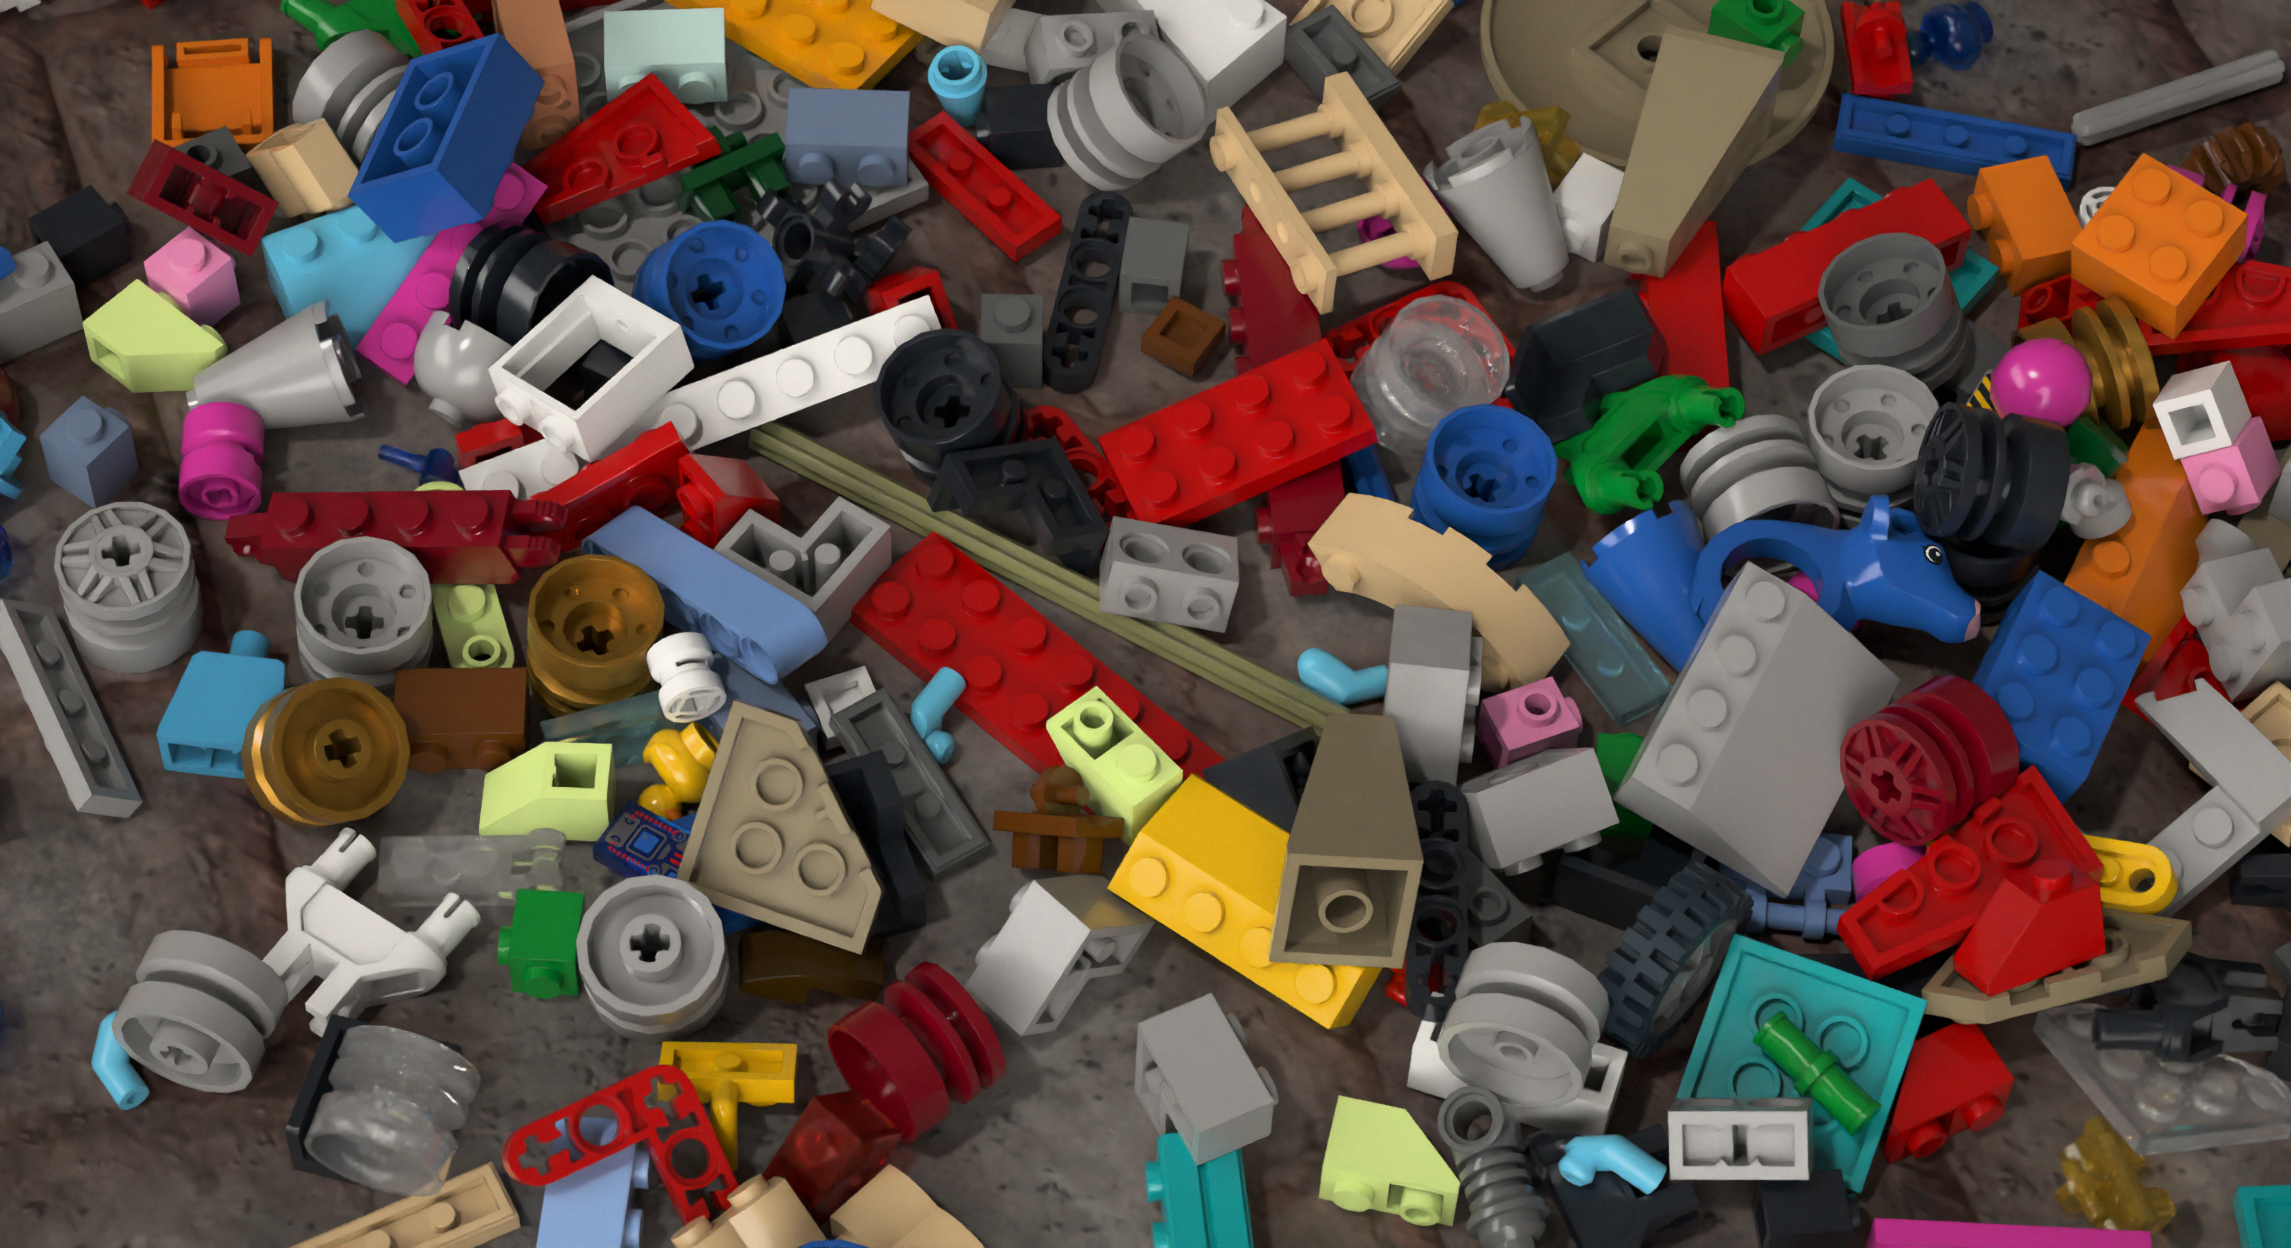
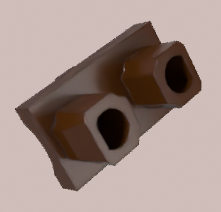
M1054 765L1048 767L1041 773L1037 782L1032 785L1030 796L1035 802L1037 810H1033L1031 813L994 810L993 830L1013 832L1011 867L1055 869L1058 836L1057 872L1077 874L1102 873L1103 838H1123L1124 818L1079 814L1082 806L1086 805L1089 801V791L1084 787L1080 774L1074 768L1068 766Z

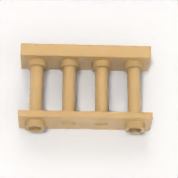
M1347 71L1325 77L1323 102L1318 106L1317 112L1251 132H1245L1229 106L1217 109L1215 136L1210 139V152L1214 164L1221 172H1227L1290 267L1296 288L1300 293L1308 294L1321 315L1332 312L1336 278L1405 256H1408L1411 260H1416L1430 281L1452 274L1458 238L1457 228ZM1325 135L1328 139H1333L1342 151L1274 173L1261 156L1262 153ZM1348 175H1352L1356 179L1360 178L1369 193L1303 213L1298 211L1288 196L1289 193ZM1380 215L1383 219H1388L1397 231L1396 234L1331 254H1327L1315 234Z

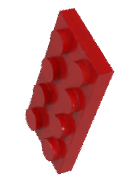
M1326 338L1097 437L1101 450L1136 520L1179 528L1186 527L1378 442L1375 427Z

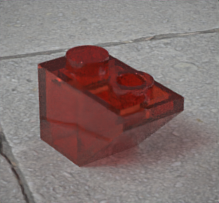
M857 1089L813 1096L762 1176L766 1182L775 1176L785 1178L817 1226L820 1227L830 1219L833 1213L876 1176L904 1132Z

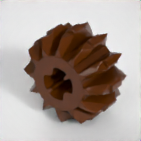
M2252 122L2243 123L2236 129L2232 126H2227L2222 133L2215 136L2208 135V140L2200 146L2193 147L2190 151L2191 157L2185 159L2180 168L2205 175V189L2220 197L2229 183L2237 185L2238 188L2232 205L2242 211H2245L2252 191L2266 194L2267 197L2274 195L2277 191V185L2281 184L2287 177L2285 170L2286 162L2281 155L2283 151L2275 137L2269 135L2265 126L2256 127Z

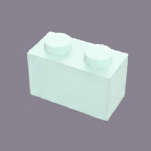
M724 8L604 11V70L607 103H610L651 72L681 103L728 102Z

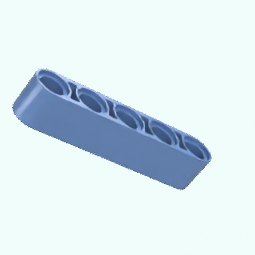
M631 506L582 540L583 555L616 556L639 566L659 588L665 604V621L683 632H696L706 636L712 650L771 685L778 683L825 649L827 645V638L822 625L812 611L803 603L639 506Z

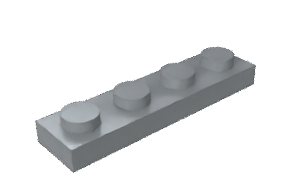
M1 598L0 648L22 690V696L34 716L44 738L45 746L50 752L67 788L70 800L73 802L77 812L129 818L143 801L53 608Z

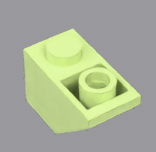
M139 279L133 281L82 322L91 360L133 393L194 389V375L224 358L228 352L224 340L212 327L206 324L199 326L184 315L181 307L169 294L165 292L157 294Z
M1097 686L1047 720L1046 728L1066 766L1074 768L1080 774L1084 787L1089 791L1088 807L1099 816L1124 818L1123 838L1120 839L1130 848L1140 830L1182 785L1183 770Z
M544 742L485 774L479 836L489 838L607 842L605 837L613 827L616 797V777L612 744Z
M1339 1095L1322 1166L1319 1198L1333 1201L1337 1206L1349 1211L1361 1212L1372 1209L1400 1215L1404 1220L1416 1225L1429 1226L1439 1223L1453 1226L1460 1181L1407 1110Z

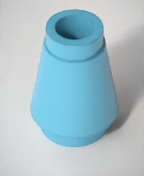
M961 45L949 46L935 56L928 70V81L946 113L962 127L973 125L974 113L983 112L987 66L984 60L972 49Z

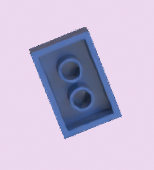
M499 32L411 59L347 196L394 243L420 236H430L441 230L463 224H474L484 219L494 205V195L505 170L508 169L514 160V150L524 127L534 115V105L545 81Z
M2041 570L2037 572L2008 606L1972 683L1977 684L1998 703L2012 725L2019 748L2018 776L2034 764L2063 805L2086 780L2151 639V635Z

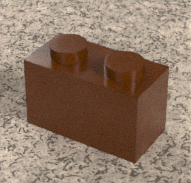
M527 667L396 669L394 706L406 725L410 747L407 769H413L421 773H436L443 769H480L491 772L529 751L531 696Z

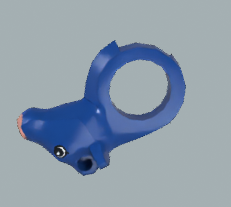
M1871 495L1863 511L1860 524L1850 530H1832L1810 524L1779 520H1745L1735 523L1712 537L1699 555L1693 576L1690 600L1694 614L1699 615L1705 624H1707L1724 593L1720 579L1728 568L1744 559L1765 556L1785 560L1800 568L1814 584L1819 599L1816 604L1848 632L1858 620L1867 619L1889 625L1916 628L1928 632L1940 641L1960 643L1977 637L1981 625V604L1957 583L1942 545L1921 530L1914 511L1898 507L1890 509L1888 495Z

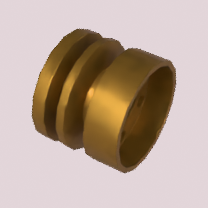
M2114 296L2097 302L2095 312L2088 306L2074 310L2071 321L2073 338L2064 324L2056 317L2012 332L2011 348L2028 340L2055 338L2061 339L2066 344L2073 345L2083 354L2093 379L2091 401L2078 418L2086 414L2098 426L2099 411L2105 422L2114 431L2129 427L2131 417L2137 423L2157 417L2153 402L2160 393L2153 358L2136 319L2125 302L2119 297ZM2069 424L2066 427H2064L2065 432L2072 424Z
M586 554L563 560L543 573L531 591L527 627L528 680L534 698L551 715L573 725L605 727L625 722L648 706L658 690L659 683L654 681L651 676L646 656L650 648L662 640L665 604L657 584L639 566L616 556Z

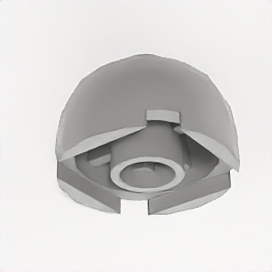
M434 311L422 330L415 347L413 364L418 386L433 399L428 410L456 427H461L465 419L478 423L496 422L505 419L506 417L495 403L497 392L488 369L513 346L467 320L464 321L460 330L444 325L450 313Z

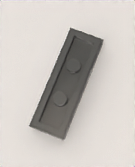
M886 686L830 716L828 725L850 758L883 750L904 803L905 841L932 882L988 852L990 842Z

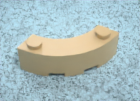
M1348 493L1307 543L1321 565L1323 576L1336 591L1361 595L1392 609L1395 608V604L1472 612L1471 636L1483 637L1481 660V689L1483 692L1504 693L1544 679L1571 644L1556 620L1525 584H1522L1515 591L1504 579L1487 566V563L1492 558L1491 554L1451 527L1441 535L1425 525L1412 520L1414 509L1375 496Z

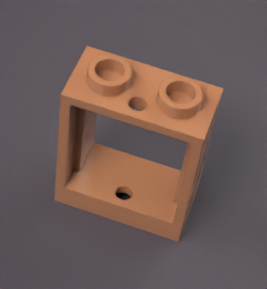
M491 0L495 33L499 32L545 81L534 105V115L525 125L520 136L523 151L548 148L581 124L575 61L559 0Z

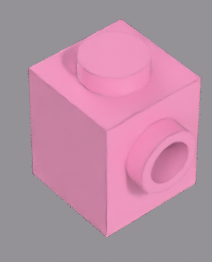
M190 226L144 261L149 288L157 294L159 292L169 294L181 307L184 315L199 326L206 324L213 327L241 304L234 272L236 262L231 252L220 241L216 239L208 241Z
M2261 416L2249 419L2232 446L2180 459L2202 515L2226 510L2228 515H2239L2257 508L2263 502L2262 498L2282 472Z
M1551 676L1482 700L1476 736L1494 769H1498L1547 749L1576 748L1578 734L1583 731V723L1574 700L1571 697H1563Z

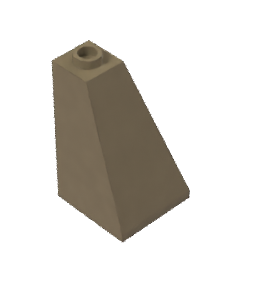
M1666 24L1611 219L1603 264L1622 268L1631 273H1642L1664 278L1767 140L1785 52Z
M1345 713L1328 714L1286 847L1268 947L1269 962L1403 968L1424 860L1394 716Z

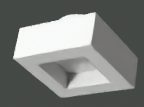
M865 666L804 684L803 697L812 707L821 727L819 735L826 750L842 746L828 725L830 716L876 691Z

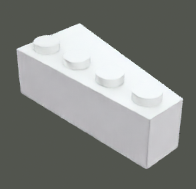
M1096 0L1105 12L1154 10L1159 39L1170 45L1189 64L1202 85L1208 104V126L1216 120L1217 109L1227 106L1230 108L1284 61L1287 16L1264 0Z

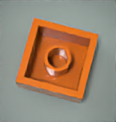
M2143 152L2072 242L2071 278L2106 299L2114 296L2119 297L2125 302L2135 317L2175 340L2245 250L2248 214Z

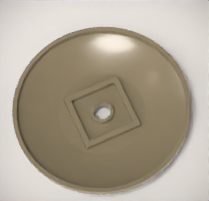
M1484 0L1479 35L1481 56L1487 76L1500 100L1519 123L1520 116H1527L1533 122L1537 129L1539 140L1575 161H1578L1582 154L1586 153L1625 172L1656 63L1645 60L1640 56V53L1659 52L1666 24L1707 33L1712 6L1719 0ZM1789 0L1805 11L1800 35L1804 41L1803 47L1795 61L1786 69H1782L1768 138L1747 166L1768 157L1789 143L1811 120L1825 96L1833 66L1834 33L1824 0Z

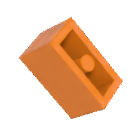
M2044 155L1980 168L1974 192L1972 195H1969L1967 200L1968 216L1973 228L1982 231L1989 246V260L2000 268L1998 276H2003L2012 298L2021 296L2024 290L2071 273V244L2083 229L2048 156Z

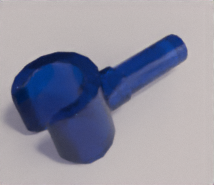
M383 444L378 451L379 459L421 473L419 486L434 481H446L457 485L460 475L458 470L453 468L454 459L448 450L435 448L430 450L427 456Z

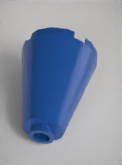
M1675 500L1668 502L1674 512L1658 519L1653 509H1650L1617 527L1591 548L1598 559L1593 564L1582 559L1579 567L1585 580L1680 674L1706 626L1701 617L1694 614L1690 600L1694 571L1699 555L1706 546L1695 514L1687 501Z

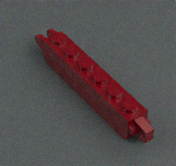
M1247 202L1245 207H1242V231L1240 234H1233L1232 258L1221 260L1223 296H1234L1235 308H1228L1227 312L1230 345L1240 344L1242 356L1234 358V377L1322 339L1316 306L1307 293L1302 294L1296 288L1290 267ZM1340 459L1261 493L1262 507H1255L1254 525L1257 545L1268 544L1271 569L1281 568L1290 596L1302 597L1307 594H1327L1328 581L1323 576L1321 565L1307 543L1345 498Z

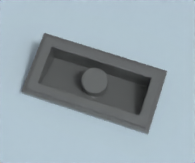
M1333 4L1286 28L1284 59L1321 102H1323L1325 77L1345 71L1349 73L1375 112L1401 90L1402 83Z

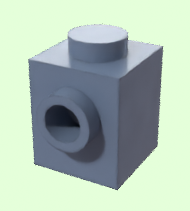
M82 395L39 435L50 480L93 509L103 506L140 471L132 438L133 428L129 421L112 407L103 409Z

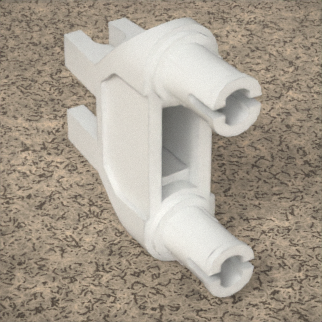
M348 827L343 828L337 839L312 866L296 867L287 876L286 907L288 931L262 960L285 983L289 998L287 1004L315 975L324 979L323 983L305 1003L306 1011L315 1016L309 1023L310 1029L320 1037L325 1032L331 1014L356 1019L366 1007L410 999L434 988L446 975L447 956L470 930L481 921L479 912L467 900H464L457 908L460 896L450 892L416 932H405L344 894L342 891L368 862L373 861L377 854L371 842L361 834L352 842L356 837V832Z

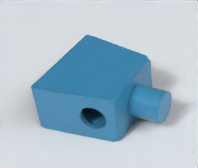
M242 630L234 634L229 654L201 651L192 656L158 726L156 734L165 770L245 779L241 750L247 725L261 704L284 689L291 688L286 664L279 659L268 658L271 649V641L268 637L256 631Z

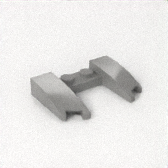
M2203 678L2194 680L2197 691L2161 701L2156 700L2154 691L2141 694L2134 700L2136 706L2214 787L2146 844L2161 850L2175 868L2178 876V889L2174 899L2165 909L2153 914L2154 916L2171 918L2291 817V761ZM2143 879L2137 885L2136 892L2142 893L2151 889L2155 879Z

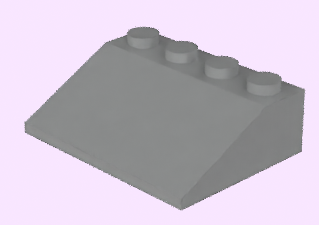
M1747 561L1727 585L1612 800L1785 899L1789 895L1845 787L1840 771V747L1847 731L1862 720L1886 707L1901 679L1808 595Z

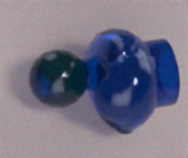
M1968 1L1960 6L1954 3H1942L1931 7L1922 17L1919 30H1906L1911 70L1923 67L1930 60L1931 56L1941 65L1959 72L1970 70L1972 65L1980 58L1983 46L1990 43L1993 38V25L1987 12L1978 3Z

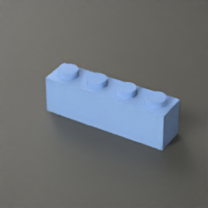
M581 1117V1134L592 1145H605L612 1140L616 1133V1119ZM561 1119L555 1123V1128L563 1136L553 1140L551 1154L569 1148L570 1162L578 1159L580 1154L568 1141L564 1119ZM641 1141L546 1185L536 1248H641L644 1231V1209H635L637 1190L649 1189L653 1167L651 1155L647 1148L642 1147Z

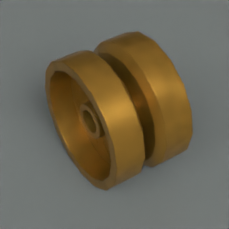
M342 676L317 680L301 686L284 689L261 704L246 727L241 750L245 782L259 805L283 823L308 829L367 818L390 803L405 780L410 756L406 725L392 701L369 683Z

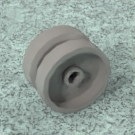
M658 874L627 878L602 892L584 914L576 939L579 970L584 981L587 997L601 1021L623 1037L649 1044L682 1040L705 1027L724 1004L731 972L722 921L708 897L686 881ZM656 957L654 962H647L650 958Z
M170 930L155 935L136 971L138 984L130 987L112 1021L111 1027L115 1040L137 1062L150 1071L177 1084L205 1092L231 1093L245 1089L252 1080L265 1052L263 1039L269 1038L274 1031L289 1000L285 983L269 965L254 954L222 938L197 931Z
M1520 942L1489 943L1473 950L1465 962L1455 990L1457 1000L1448 1011L1437 1040L1440 1059L1451 1073L1469 1086L1486 1088L1502 1102L1529 1108H1550L1574 1101L1583 1089L1592 1063L1591 1049L1601 1036L1610 1009L1607 991L1595 975L1573 959L1544 947Z

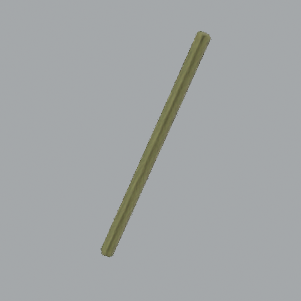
M776 420L751 428L749 431L748 445L752 450L924 537L928 536L932 531L943 536L977 564L1304 729L1313 725L1316 735L1320 737L1322 736L1329 713L1354 714L1351 709L1186 626L1100 612V583L969 517H965L955 510L932 512L927 503L928 497Z

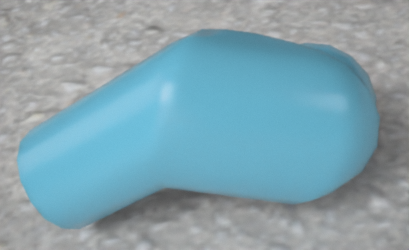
M1310 648L1304 651L1298 659L1297 669L1301 682L1307 688L1343 706L1385 697L1388 669L1384 664L1354 671L1334 655L1321 648Z
M948 667L939 669L913 701L910 712V724L938 766L946 764L955 750L953 735L941 731L943 716L966 688L964 679L956 671Z
M117 1011L108 1014L100 1023L91 1064L94 1072L119 1108L129 1110L140 1105L147 1098L149 1089L130 1063L131 1057L114 1038L111 1027Z
M1615 1134L1575 1137L1564 1147L1566 1155L1558 1164L1561 1176L1577 1186L1591 1183L1596 1171H1613L1647 1195L1656 1189L1667 1169L1664 1164L1631 1141Z

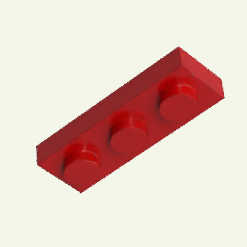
M944 110L910 132L909 157L926 182L1015 263L1061 233L1062 217Z

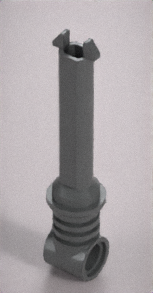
M1468 1086L1456 1090L1441 1105L1437 1121L1438 1131L1444 1142L1451 1148L1457 1170L1461 1172L1459 1177L1462 1186L1466 1188L1464 1193L1467 1203H1470L1469 1209L1471 1212V1216L1466 1223L1469 1237L1479 1240L1482 1248H1540L1539 1239L1546 1229L1545 1219L1551 1212L1547 1199L1536 1195L1534 1187L1531 1186L1532 1179L1529 1171L1526 1170L1527 1163L1525 1157L1521 1154L1520 1142L1522 1135L1518 1119L1497 1096L1486 1088ZM1492 1115L1491 1128L1487 1134L1479 1140L1468 1141L1467 1133L1472 1122L1480 1116Z

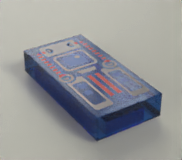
M628 800L592 847L593 859L627 878L658 874L676 879L690 832Z

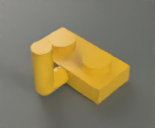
M662 1041L659 1065L675 1066L685 1072L692 1082L701 1104L711 1102V1126L732 1172H735L738 1169V1102H746L758 1107L771 1106L776 1103H794L798 1069V1044ZM657 1080L658 1101H669L673 1096L677 1095V1090L673 1083L661 1085Z

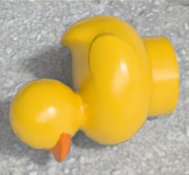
M693 721L682 731L678 729H662L654 733L645 746L643 761L646 764H652L666 783V785H651L639 795L637 811H639L638 816L645 825L654 827L659 825L660 822L666 823L684 817L681 812L683 802H701L719 742L699 722Z

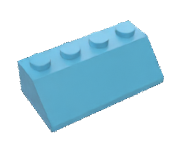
M357 205L263 236L261 243L268 281L286 319L314 302L317 303L328 299L331 302L328 316L338 313L354 351L439 231L430 236H420L394 243Z

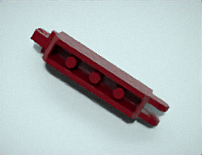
M511 490L272 493L266 513L229 516L224 539L227 544L232 545L233 551L239 557L256 558L260 564L274 566L284 580L295 584L297 583L300 570L317 551L338 540L363 536L393 541L414 554L428 573L430 584H513L521 578L523 567H541V565L548 567V565L554 566V564H558L561 544L545 536L540 537L536 535V537H532L529 533L548 532V530L555 532V530L561 531L562 528L565 529L568 509L552 501L517 500Z

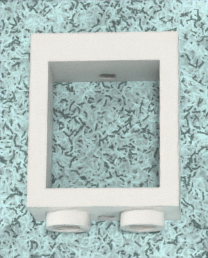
M592 275L496 361L488 371L497 392L495 403L510 422L518 426L525 423L540 432L555 449L561 452H565L568 449L591 463L694 368V364L680 324ZM600 339L633 357L626 366L576 411L543 392Z

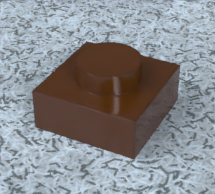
M1173 296L1142 335L1141 352L1194 378L1224 339L1226 322Z

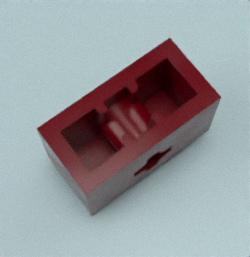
M154 139L127 191L128 195L249 257H252L279 205V202L156 139Z

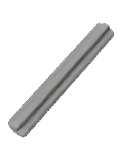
M2268 49L2075 113L2073 123L2070 125L2072 134L2077 135L2079 145L2089 146L2278 83L2282 80V75L2285 71L2284 61L2279 58L2277 51Z

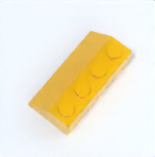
M1191 774L1140 830L1107 889L1327 1029L1349 1026L1383 967L1269 962L1268 947L1290 833L1197 774Z

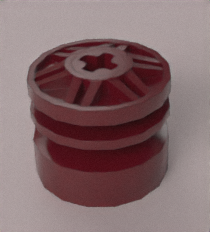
M1936 676L1850 728L1840 747V771L1851 801L1862 818L1881 836L1902 846H1923L1973 815L1974 810L1993 795L1998 798L2014 785L2019 774V748L2012 725L1998 703L1977 684L1958 676Z
M923 961L905 975V981L896 980L883 991L884 1006L868 1000L827 1030L828 1046L835 1065L850 1091L881 1129L895 1140L908 1145L950 1115L949 1099L965 1105L979 1095V1088L986 1090L1006 1075V1060L1000 1042L987 1017L972 996L951 974L937 964Z

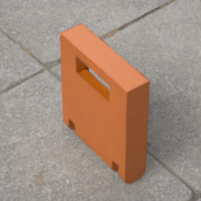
M272 37L260 38V63L252 64L248 38L176 42L178 68L168 69L169 61L165 45H152V143L156 139L171 147H176L227 126L245 155L276 132L275 53Z

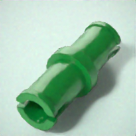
M1779 1011L1757 1032L1752 1042L1757 1047L1760 1046L1796 1081L1793 1088L1802 1097L1811 1095L1847 1129L1846 1132L1850 1136H1855L1875 1117L1882 1105L1868 1095L1838 1066L1841 1059L1831 1049L1823 1052L1787 1018L1788 1015L1784 1011Z

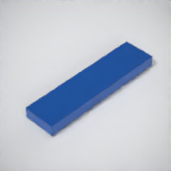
M1843 93L1832 150L1977 177L1980 168L2047 155L2064 191L2067 193L2072 177L2077 135Z

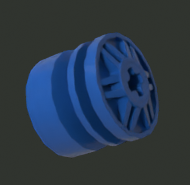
M717 220L699 223L649 252L636 271L631 297L681 325L694 364L718 360L750 345L767 334L782 313L786 283L782 263L765 238L749 226L728 220ZM705 290L708 301L695 304L691 297V292Z
M1480 404L1457 409L1441 419L1429 437L1422 459L1421 470L1417 474L1416 483L1410 496L1409 507L1414 509L1412 520L1425 525L1441 535L1449 527L1453 528L1492 555L1487 566L1493 571L1507 568L1523 558L1535 540L1538 526L1543 518V510L1549 501L1556 481L1558 459L1550 438L1532 419L1511 408Z

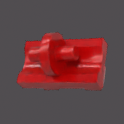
M1889 1L1884 4L1874 2L1869 7L1860 6L1854 2H1842L1840 20L1852 94L1892 102L1895 94H1911L1913 77L1906 40L1905 19L1902 15L1900 1Z

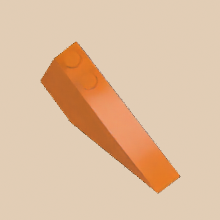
M2158 417L2144 421L2126 456L2129 460L2118 471L2114 479L2123 485L2132 506L2130 519L2123 527L2110 535L2096 539H2085L2064 583L2081 595L2151 635V639L2125 695L2184 615L2183 599L2180 592L2196 572L2199 554L2195 540L2208 523L2209 514L2202 515L2180 459L2174 460Z

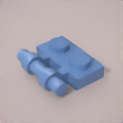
M1820 833L1789 895L1785 898L1787 900L1802 901V905L1767 902V898H1783L1718 861L1717 872L1736 884L1754 900V906L1751 909L1753 914L1751 920L1746 924L1748 927L1746 933L1763 934L1764 928L1800 931L1801 938L1822 940L1824 934L1839 935L1836 931L1838 920L1847 910L1826 908V903L1848 905L1852 877V836Z

